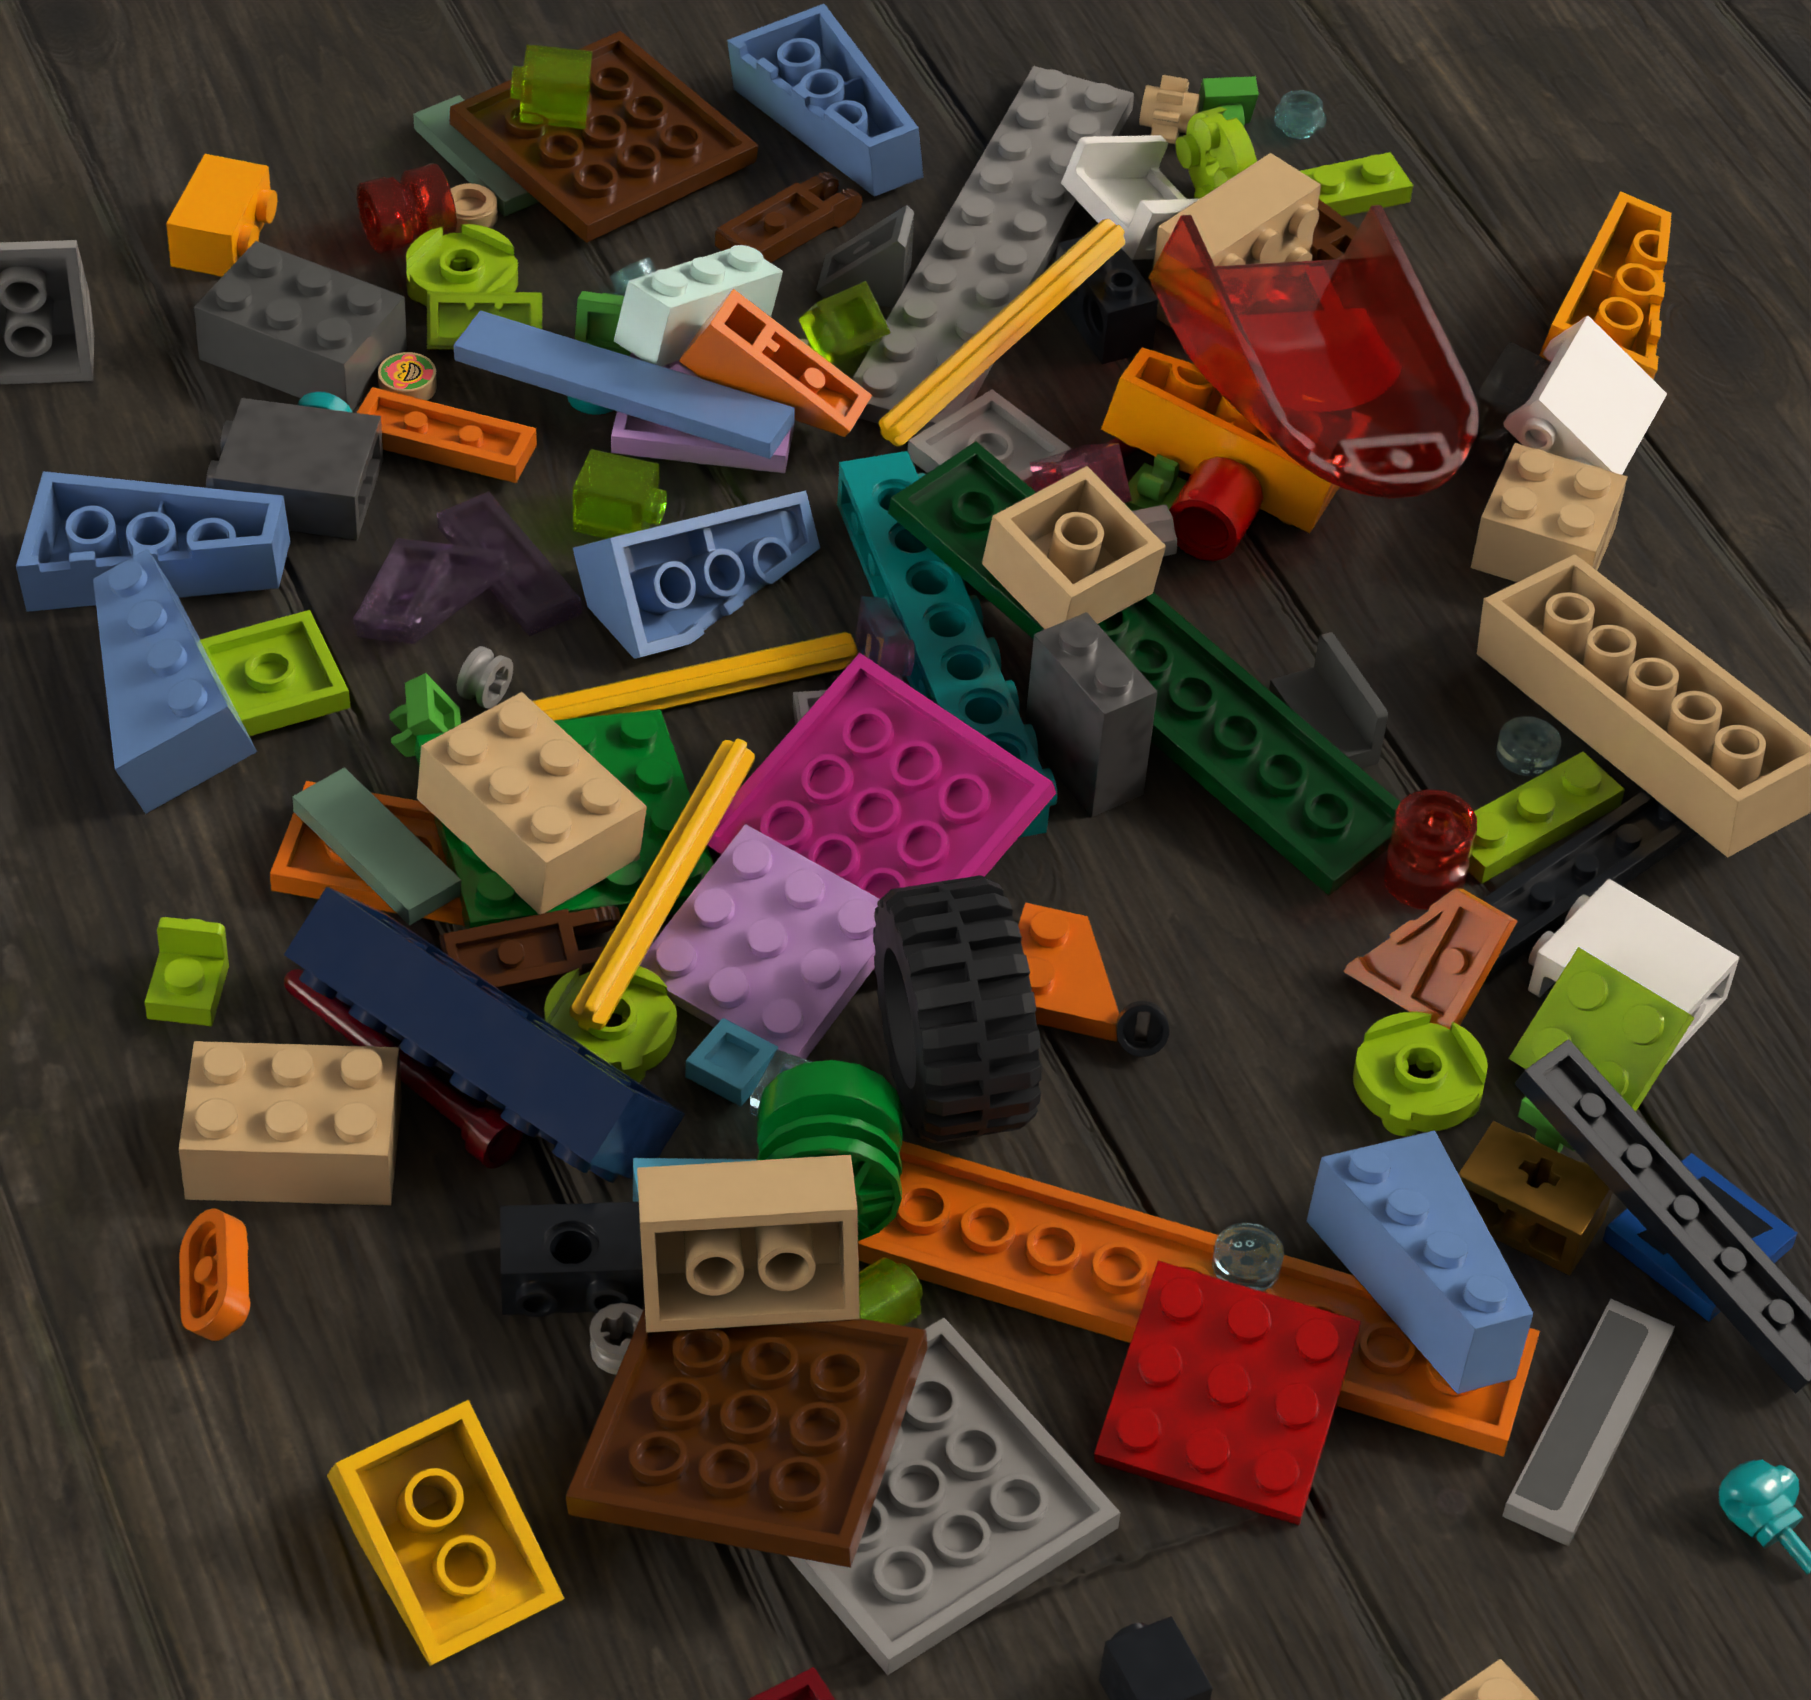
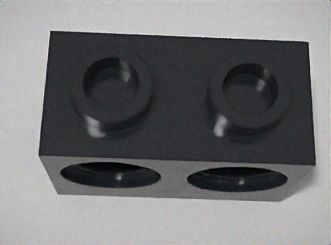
M1082 237L1058 243L1057 260ZM1121 248L1067 296L1060 305L1101 364L1135 356L1142 347L1153 351L1159 299Z

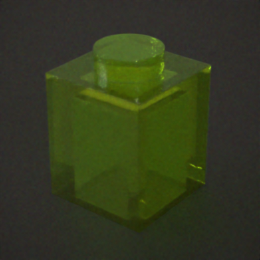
M527 44L524 66H513L511 81V99L521 100L520 122L585 129L590 98L593 51Z
M867 281L817 302L798 319L812 349L832 365H837L868 351L871 346L878 344L891 333Z
M591 449L573 486V531L608 539L649 529L651 524L659 525L662 521L667 501L666 490L659 489V464Z

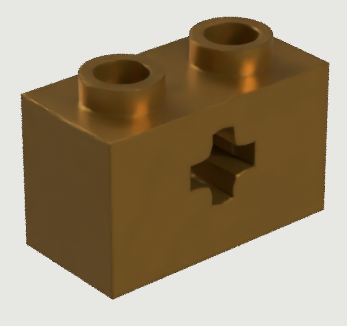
M1495 1121L1491 1123L1458 1174L1492 1238L1569 1276L1603 1224L1612 1196V1191L1587 1163L1576 1161L1537 1142L1525 1133L1516 1132Z

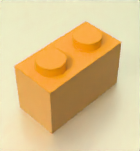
M204 154L166 223L171 267L222 277L255 241H259V233L265 223L270 224L273 221L277 209V192L270 190L269 166Z

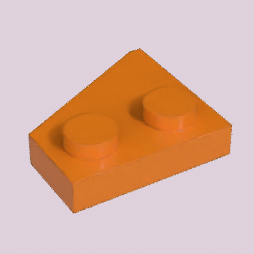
M1455 888L1433 903L1429 911L1418 919L1409 920L1389 934L1390 938L1368 954L1363 957H1356L1349 962L1344 973L1409 1012L1432 1014L1430 1023L1439 1024L1451 1029L1452 1022L1461 1025L1518 921L1466 890Z
M1025 902L1018 927L1022 937L1023 952L1027 956L1030 970V984L1032 992H1034L1037 1010L1035 1011L1036 1023L1117 1042L1116 1022L1119 1011L1088 916Z

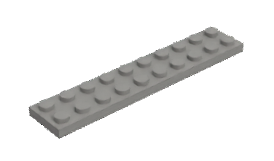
M1033 66L852 379L872 394V397L859 416L860 419L878 424L879 420L1045 271L1058 247V243L1062 240L1081 205L1061 184L1077 143L1082 137L1118 136L1132 112L1134 93L1114 88L1109 84L1096 83L1066 75L1057 70ZM993 364L915 435H918L972 402Z

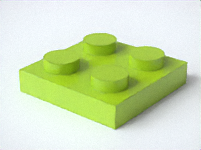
M310 610L200 640L249 736L350 708L349 690Z
M1578 947L1508 1059L1527 1069L1569 1039L1636 1112L1691 1025L1694 1017Z

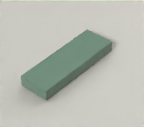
M460 95L413 114L414 129L469 183L482 185L490 189L497 198V210L504 217L539 202L449 124L450 106L464 101Z
M345 767L292 796L293 812L408 925L415 923L460 896L461 879Z

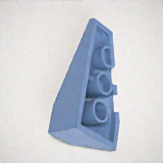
M805 490L574 547L573 552L587 607L635 659L693 643L705 634L704 630L723 616L731 615L743 606L742 602L765 585L773 584L819 550L820 544Z

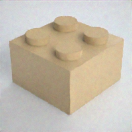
M1514 443L1481 516L1471 568L1519 582L1576 554L1595 570H1598L1616 527L1628 477L1597 466L1587 465L1547 453L1540 449Z
M1086 466L993 515L982 564L1044 629L1086 612L1098 624L1153 593L1166 545Z

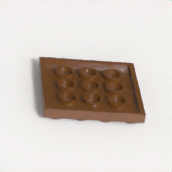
M622 31L611 34L450 106L449 124L586 243L757 162L758 144Z
M644 1307L567 1491L568 1515L851 1568L927 1351L926 1330L866 1319L646 1333Z

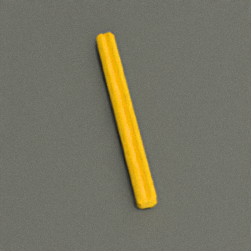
M1110 219L1101 220L886 413L878 423L881 428L880 433L885 440H889L894 446L904 445L1125 245L1123 236L1125 232L1120 225H1116Z
M842 632L537 699L532 702L553 721L658 709L664 710L844 670L854 660L858 652L852 635Z
M739 738L735 742L724 740L720 744L570 1006V1016L578 1021V1027L586 1031L591 1028L603 1029L614 1012L754 763L755 755L746 748L747 742Z

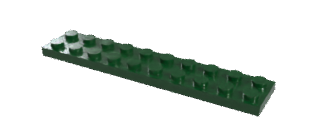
M975 441L891 497L888 514L1033 640L1035 633L1045 630L982 564L992 516L1037 492ZM1154 592L1098 623L1101 629L1157 690L1151 742L1328 896L1412 831L1417 816Z

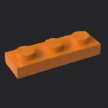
M374 387L370 389L357 413L381 416L383 450L513 483L518 481L537 446L536 428Z

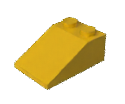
M469 1400L336 1462L327 1474L360 1546L429 1666L565 1599Z

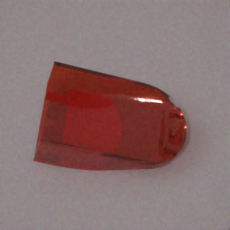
M1382 205L1371 206L1342 259L1229 266L1214 265L1192 216H1180L1149 279L1166 317L1188 357L1207 381L1254 427L1316 476L1331 484L1359 494L1383 498L1417 496L1439 488L1456 474L1477 436L1478 410L1476 400L1467 377Z

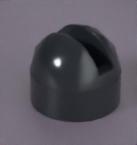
M1133 1002L1127 1005L1117 1018V1038L1121 1046L1132 1055L1146 1057L1156 1054L1165 1046L1169 1038L1167 1016L1158 1005L1152 1002ZM1138 1012H1149L1145 1042L1134 1040Z

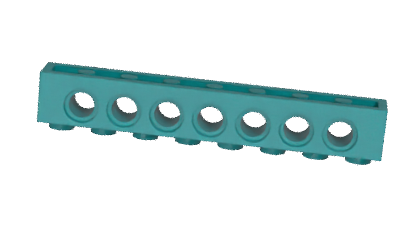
M908 451L839 462L837 506L910 687L1053 782L1056 794L1018 838L1047 833L1049 807L1057 803L1056 782L1052 771L1049 768L1042 769L1038 760V743L1032 725L1023 724L1019 715V697L1014 682L1012 680L1005 681L1001 673V656L998 644L994 637L987 638L985 635L979 599L976 595L969 596L965 588V580L888 514L891 497L925 474H917Z

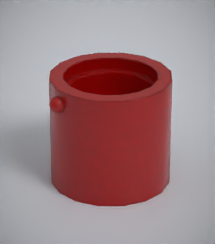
M1214 457L1203 460L1196 466L1169 509L1173 517L1177 546L1185 553L1200 560L1218 561L1232 554L1260 510L1264 499L1262 486L1256 476L1243 464L1228 458Z

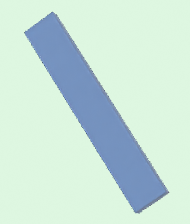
M481 310L453 345L455 361L771 459L795 423V407Z

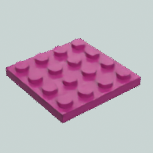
M859 653L740 787L707 847L710 854L718 859L746 824L881 899L891 889L979 875L985 877L1054 797L1056 791L1051 780Z

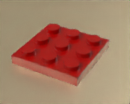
M1158 1260L1094 1452V1462L1300 1526L1360 1331L1361 1321Z

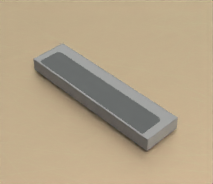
M1610 1299L1506 1502L1502 1517L1569 1547L1671 1341L1675 1326Z

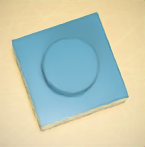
M722 1018L686 1059L685 1077L742 1106L778 1064V1046Z

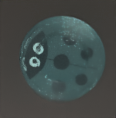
M1517 717L1509 720L1501 728L1496 752L1499 761L1510 771L1524 776H1538L1556 765L1561 747V738L1558 731L1542 719Z
M1254 1223L1231 1225L1224 1229L1216 1239L1212 1258L1213 1271L1219 1279L1264 1291L1273 1286L1280 1276L1284 1257L1283 1245L1271 1230L1262 1225Z

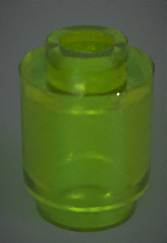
M883 1257L859 1272L860 1319L905 1326L920 1316V1299L923 1296L922 1286L915 1273L904 1263L896 1264L894 1261Z

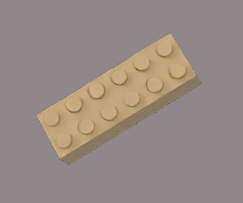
M1576 554L1483 599L1477 655L1727 858L1811 813V736Z

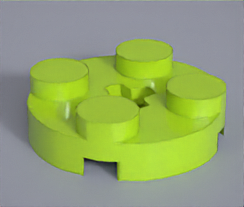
M1222 107L1194 114L1188 122L1186 135L1176 139V155L1180 164L1189 171L1195 188L1194 199L1204 197L1257 162L1254 148L1244 126L1237 118L1226 120L1222 114L1227 109Z
M461 224V233H449L443 235V227L429 230L419 236L410 245L406 253L407 294L412 300L420 302L426 307L427 291L515 292L518 286V259L514 256V246L506 236L485 226ZM468 267H469V268H472V269L469 270V271H463V270L467 269Z
M639 966L613 1012L622 1016V1024L615 1027L605 1026L601 1030L591 1028L586 1031L578 1027V1021L570 1016V1006L590 972L579 976L578 968L565 974L554 984L546 998L544 1020L638 1083L641 1082L646 1075V1071L658 1065L668 1055L676 1038L677 1012L675 1003L673 1005V1002L667 996V986L652 971Z
M1403 1012L1377 1021L1365 1033L1364 1041L1357 1050L1353 1070V1083L1361 1101L1372 1113L1382 1118L1383 1126L1389 1132L1405 1137L1414 1135L1418 1131H1440L1454 1127L1478 1112L1488 1063L1481 1045L1465 1028L1452 1022L1451 1029L1439 1024L1430 1023L1432 1014ZM1416 1064L1421 1071L1432 1070L1434 1073L1431 1075V1078H1417L1408 1073L1409 1065Z

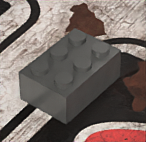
M255 241L194 306L200 360L299 398L311 392L333 394L345 401L352 411L378 382V368L380 364L389 356L402 353L407 349L404 296Z

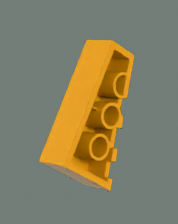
M1620 191L1550 327L1532 373L1543 377L1551 363L1543 355L1550 340L1588 315L1654 379L1658 368L1659 356H1656V349L1661 335L1662 321L1659 320L1660 306L1665 292L1663 273L1668 258L1672 213Z
M1142 347L1119 379L1101 430L1121 439L1125 444L1139 448L1155 457L1159 454L1178 462L1179 471L1192 474L1196 466L1203 460L1214 457L1228 458L1243 464L1256 476L1262 486L1264 499L1260 509L1276 516L1286 524L1294 525L1311 533L1349 473L1371 420L1351 414L1348 422L1326 415L1294 414L1259 406L1215 386L1205 377L1196 364ZM1245 380L1247 385L1266 392V386ZM1303 398L1300 400L1301 403L1324 406Z

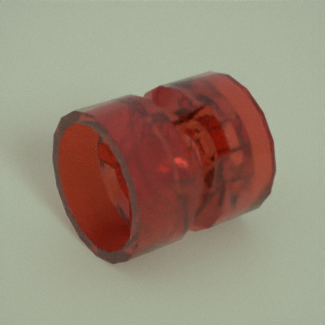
M435 163L405 170L401 175L400 183L394 177L386 178L383 176L361 182L357 186L356 195L361 222L371 246L379 254L405 247V245L412 243L414 234L419 237L425 232L439 227H443V235L456 231L457 215L453 195L443 171Z
M1432 789L1413 792L1400 802L1395 812L1391 831V843L1388 846L1384 866V883L1389 892L1401 903L1417 909L1429 910L1433 903L1453 889H1464L1469 869V858L1473 851L1477 833V816L1467 802L1447 791Z

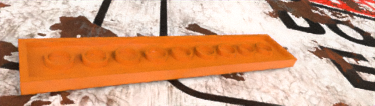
M902 1141L899 1152L902 1162V1174L900 1177L902 1200L897 1215L879 1233L858 1241L859 1261L1131 1343L1158 1260L1232 1283L1234 1278L1239 1277L1243 1280L1242 1286L1250 1288L1251 1284L1252 1289L1361 1321L1360 1331L1337 1406L1503 1457L1540 1333L1539 1330L1529 1328L1515 1379L1457 1394L1354 1275L1264 1248L1252 1254H1245V1256L1230 1253L1222 1248L1228 1243L1237 1240ZM1245 1257L1247 1260L1252 1261L1254 1265L1248 1272L1240 1267V1262L1245 1260ZM1271 1261L1274 1263L1275 1268L1267 1271L1263 1268V1263ZM1227 1263L1231 1266V1271L1223 1273L1220 1271L1219 1266ZM1263 1276L1266 1278V1283L1260 1285L1256 1282V1278Z

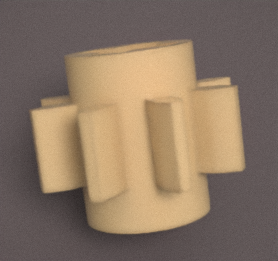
M1162 75L1160 87L1147 85L1145 88L1139 125L1152 127L1151 135H1161L1168 143L1176 144L1179 132L1186 133L1190 118L1199 111L1200 94L1188 92V79Z

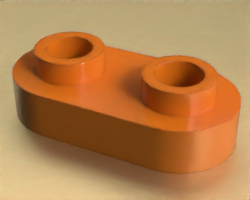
M208 1209L198 1215L191 1223L181 1243L179 1253L180 1312L182 1324L187 1330L211 1341H219L238 1330L249 1314L248 1242L246 1227L241 1220L219 1209Z

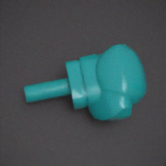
M1750 1460L1736 1466L1719 1485V1505L1727 1518L1751 1537H1756L1764 1549L1779 1541L1807 1575L1811 1574V1551L1792 1530L1804 1518L1797 1508L1794 1507L1800 1491L1797 1475L1783 1465L1772 1466L1764 1460Z

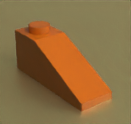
M735 289L728 294L705 321L679 359V362L704 380L795 407L796 421L843 437L851 431L872 397V394Z

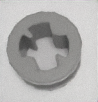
M484 646L477 647L469 654L462 665L457 680V693L460 697L469 700L476 697V701L481 707L490 709L496 706L503 698L513 675L512 660L503 655L494 658L491 649Z
M626 1303L611 1304L599 1310L593 1317L590 1326V1351L593 1361L602 1370L611 1374H617L631 1339L626 1338L620 1346L612 1345L610 1339L617 1340L623 1332L633 1335L643 1312L641 1308Z

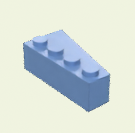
M825 4L727 40L734 90L874 197L923 178L918 126Z
M43 471L16 564L26 611L96 605L93 578L146 549L150 551L179 598L279 588L290 544L284 496Z
M148 549L93 578L114 766L116 772L145 814L257 752L177 593Z
M1435 1130L1321 1157L1306 1221L1457 1394L1515 1379L1533 1312Z

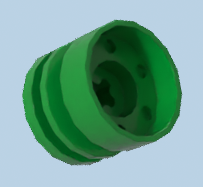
M836 1060L808 1062L781 1072L763 1089L758 1106L757 1143L759 1153L757 1160L851 1155L858 1212V1241L877 1234L896 1217L902 1200V1184L900 1180L902 1162L899 1152L902 1146L903 1110L898 1091L883 1075L860 1064Z

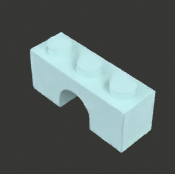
M735 245L727 250L705 257H698L692 261L667 269H660L654 273L629 280L614 342L641 360L652 364L664 366L679 361L701 326L733 289L771 317L783 271L763 259L762 253L749 246Z

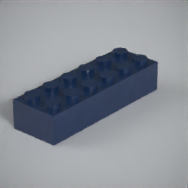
M325 888L284 953L286 957L305 969L299 978L304 984L331 1000L337 997L351 1006L348 1013L369 1028L381 1034L386 1031L401 1040L398 1047L417 1061L431 1068L436 1065L451 1074L452 1077L449 1082L465 1094L482 1103L487 1100L504 1110L500 1117L516 1129L533 1138L539 1135L556 1145L552 1152L581 1172L587 1174L590 1170L611 1183H614L618 1175L633 1179V1158H658L685 1116V1113L386 913L334 889Z

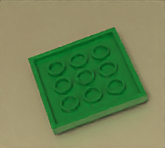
M661 709L554 720L555 723L647 806L640 859L610 874L604 880L548 912L568 909L569 913L592 908L615 906L618 907L622 917L691 797ZM445 732L416 735L415 755L419 767L421 745ZM434 816L447 866L461 879L460 896L457 898L461 902L462 918L466 929L538 915L500 875L489 868L465 842L463 843ZM707 846L668 915L676 914L714 865Z

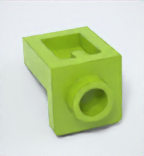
M162 917L157 927L159 955L145 999L147 1019L212 1026L229 968L225 927L220 923L206 922L200 919Z

